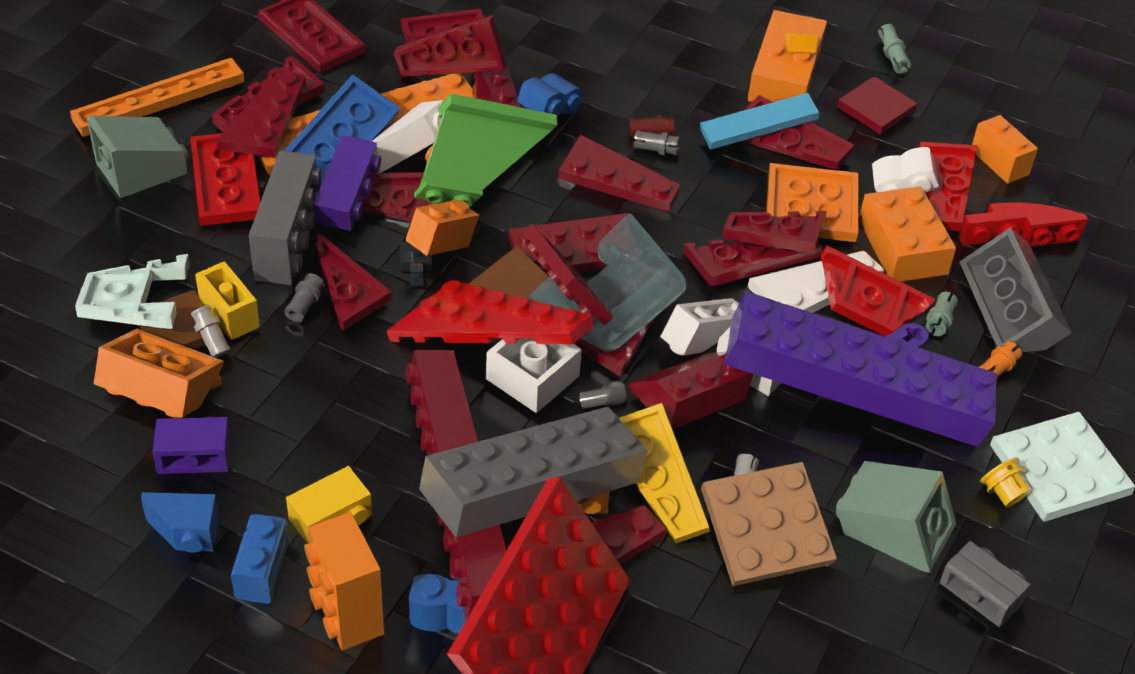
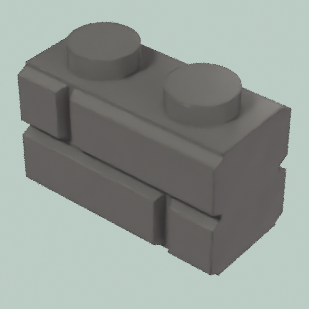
M971 541L947 563L940 580V584L999 627L1023 604L1031 587V584L1025 580V577L1019 571L1007 568L996 560L990 550L979 548Z

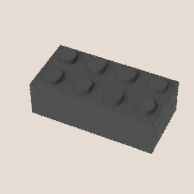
M279 151L249 233L254 281L292 285L295 274L301 272L302 252L308 250L310 242L309 231L314 230L316 226L313 203L318 194L322 177L321 168H317L316 155Z

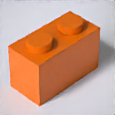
M1001 115L978 123L972 145H977L976 155L1007 184L1030 175L1038 150L1033 143Z
M457 199L418 207L415 210L406 241L426 256L469 247L479 215L471 210L466 202Z

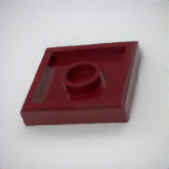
M874 76L838 100L837 107L875 132L882 134L915 112L917 103Z

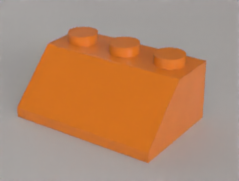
M135 329L99 347L94 384L107 389L111 394L124 395L134 399L142 406H152L163 410L168 416L183 418L200 408L222 369L223 361L156 335Z

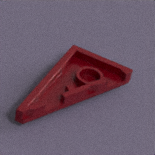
M322 234L316 236V251L341 329L346 330L392 301L389 289Z

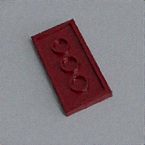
M282 0L258 11L259 19L320 73L366 53V45L314 0Z

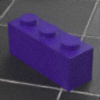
M345 135L341 136L313 203L315 223L351 231L355 220H360L363 212V199L365 196L369 197L372 190V176L374 173L378 174L381 167L382 157L378 155L377 142Z

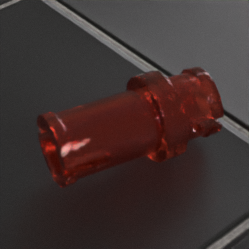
M656 115V118H630L631 137L635 136L637 130L655 134L667 132L674 136V117L662 118V115Z

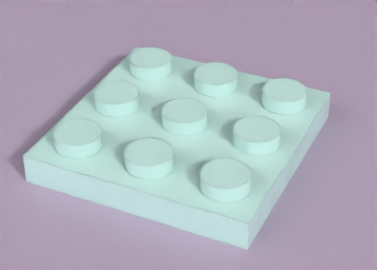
M1080 412L994 436L990 444L1002 463L1015 457L1020 459L1019 466L1026 468L1022 476L1032 489V492L1026 497L1043 522L1132 495L1135 488L1133 482Z

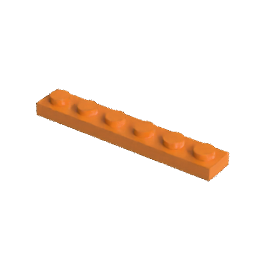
M229 58L72 110L70 114L73 123L84 137L90 135L87 117H143L151 115L157 111L243 83L244 73L234 60Z

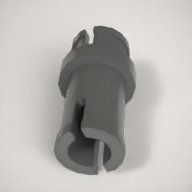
M637 130L634 139L640 140L634 141V148L657 151L659 155L664 156L667 153L678 155L680 147L672 145L680 144L681 139L679 136H670L667 132L655 134Z
M307 274L305 280L299 282L296 286V294L284 310L286 317L290 320L302 322L312 303H316L321 296L320 290L325 285L319 276Z

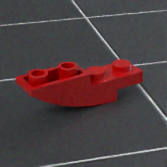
M1032 203L989 204L987 213L965 215L959 238L963 245L988 243L1011 227L1030 246L1080 241L1088 218L1085 214L1055 206Z

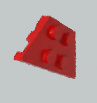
M826 246L821 254L831 310L885 337L920 316L935 301V298L834 248Z

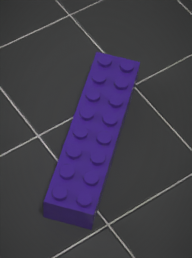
M745 291L732 316L724 365L976 447L979 446L995 424L997 373Z

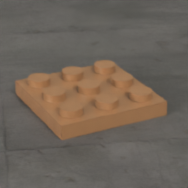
M803 462L703 482L701 490L732 586L831 565L836 561L837 558Z

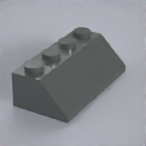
M1011 227L960 261L997 347L1003 346L1007 341H1012L1017 344L1011 350L1012 352L1019 347L1022 352L1042 351L1072 333L1029 243Z

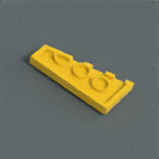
M662 403L620 417L619 419L648 450L639 482L635 483V485L662 524L667 528L673 540L679 543L710 532L709 525Z

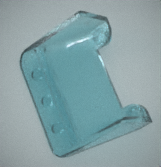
M632 214L625 216L600 240L598 256L608 266L587 282L614 318L604 326L595 317L592 319L594 327L581 338L607 352L617 350L677 299L686 288V281L682 273ZM551 277L544 280L527 297L530 300L581 312L577 307L578 305L573 300L570 301L562 293Z

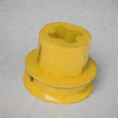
M1018 457L998 465L980 480L982 484L988 486L987 492L989 494L997 493L1005 507L1014 505L1032 492V489L1022 476L1026 468L1019 466L1020 459Z

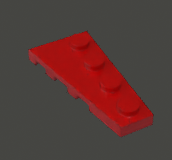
M920 142L919 148L929 147L936 165L939 185L925 194L947 231H960L977 145Z

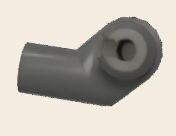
M619 381L612 382L606 388L580 392V402L583 409L597 406L621 405L628 397L625 384Z

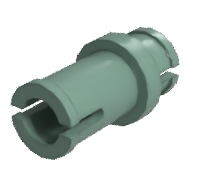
M950 292L939 294L935 307L927 315L926 330L928 333H931L934 328V336L943 335L952 324V313L957 306L958 299L953 294L950 302H948L947 299Z

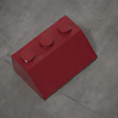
M726 351L701 355L631 382L629 389L647 408L662 403L673 430L746 400L754 374L724 365Z

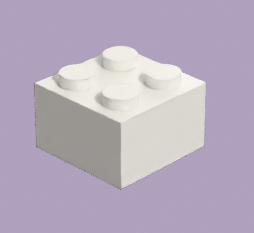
M534 338L519 339L516 344H507L502 339L487 352L486 379L537 413L580 376L581 349L574 344H536Z

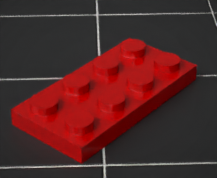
M221 134L190 137L200 226L254 220L260 206L254 156L252 154L217 150L216 140Z

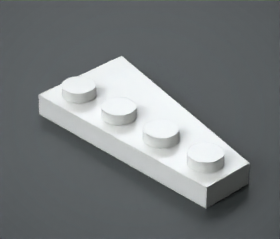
M865 251L848 254V256L882 273L884 272V268ZM822 261L749 279L748 288L754 294L813 313L830 304Z

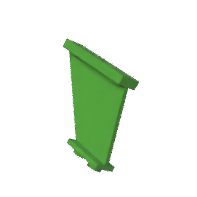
M450 93L438 107L439 118L442 119L420 187L414 192L415 198L426 200L428 203H444L457 199L466 202L471 207L483 195V189L557 126V115Z

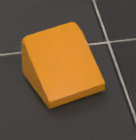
M785 33L788 52L816 53L818 35Z

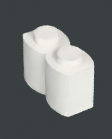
M929 147L911 149L901 156H887L872 164L876 192L921 186L926 193L939 186L935 161Z

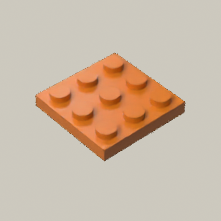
M770 163L766 212L770 213L773 217H783L788 215V211H799L800 216H816V211H827L826 222L820 238L856 242L858 236V173Z

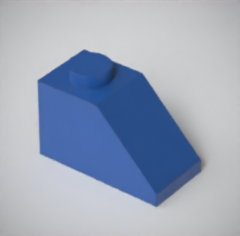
M142 492L141 500L146 521L176 550L192 553L213 551L219 519L215 494Z

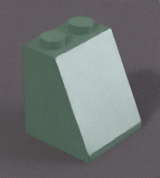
M87 117L96 164L120 198L187 174L186 161L189 160L187 150L182 143H177L173 130L170 127L166 128L159 117Z
M864 461L858 473L853 476L843 498L839 499L836 506V515L840 519L845 535L929 573L956 525L945 479L941 471Z

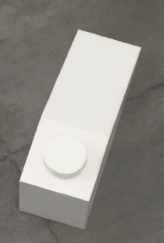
M443 100L421 102L373 140V142H377V152L382 157L378 173L387 170L434 143L442 119L439 118L438 107L442 104Z
M730 298L677 304L660 337L670 344L672 351L679 355L685 356L702 353L718 343L719 338L731 327L732 316L739 303Z

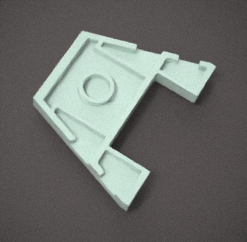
M188 254L176 256V262L162 264L160 259L148 261L146 268L130 270L129 265L87 273L75 305L77 317L166 329L173 328L177 314L175 302L146 303L152 281L187 278L190 267Z

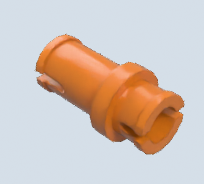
M1007 341L1003 346L996 347L992 351L991 357L979 368L997 373L996 378H998L1004 371H1010L1016 365V360L1021 358L1022 351L1019 347L1012 352L1011 350L1017 344Z

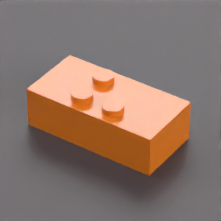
M777 10L773 11L752 72L748 101L752 102L758 95H761L772 102L809 92L822 49L827 21ZM785 33L818 35L816 53L788 52Z

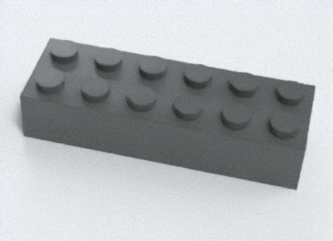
M604 407L428 455L425 457L419 490L457 538L526 517L548 478L560 477L576 501L638 483L648 450L609 407Z

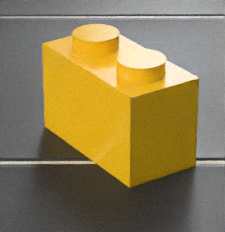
M225 261L195 274L201 302L204 306H211L214 316H218L221 321L219 326L230 340L260 327L257 300Z
M349 466L286 497L289 520L307 544L309 543L307 528L309 526L348 512L352 513L357 525H360L372 516L371 493Z

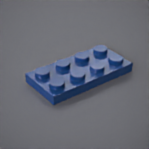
M352 75L285 149V152L316 155L317 168H321L322 171L319 186L321 187L341 136L345 135L373 141L399 114L400 107Z

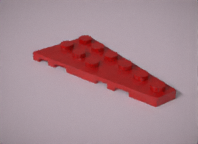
M452 280L445 283L442 289L433 296L423 300L416 309L386 332L390 342H400L403 339L402 337H413L415 342H426L432 337H442L444 343H490L491 338H503L507 344H516L519 339L534 338L536 344H574L594 327V323L590 314Z

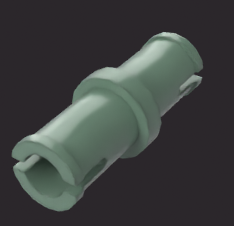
M886 24L881 27L883 32L880 29L878 31L879 37L884 44L883 51L886 57L890 58L896 73L907 72L906 65L910 68L911 62L905 53L906 46L899 39L895 27L892 24Z

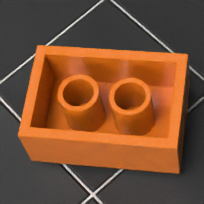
M921 186L864 195L859 222L888 276L901 282L949 274L956 247Z
M348 512L307 527L309 543L304 545V549L311 565L307 567V573L313 588L309 589V593L315 609L319 610L322 608L326 616L323 617V623L329 638L333 639L336 637L343 651L384 635L380 568L352 513Z

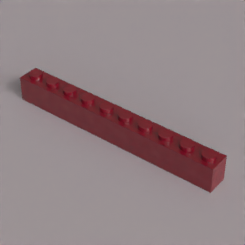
M414 350L412 363H408L406 366V382L412 384L411 404L417 406L416 426L417 428H422V451H427V454L431 455L478 442L454 351ZM438 515L439 525H444L445 528L443 538L444 549L451 554L450 576L452 579L457 580V606L463 607L465 619L467 620L507 551L500 525L456 538Z

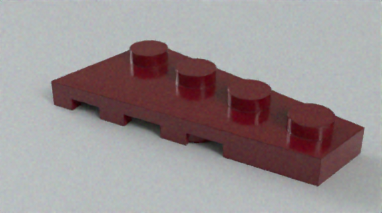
M723 239L711 240L710 246L696 247L695 242L684 243V254L712 287L819 258L822 254V246L818 243L815 253H798L790 249L767 248L764 245L753 243L724 244Z

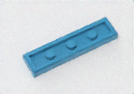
M805 93L701 122L700 130L711 150L817 120L819 111L810 95Z

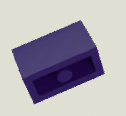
M227 417L156 419L153 456L157 474L228 472L231 438Z

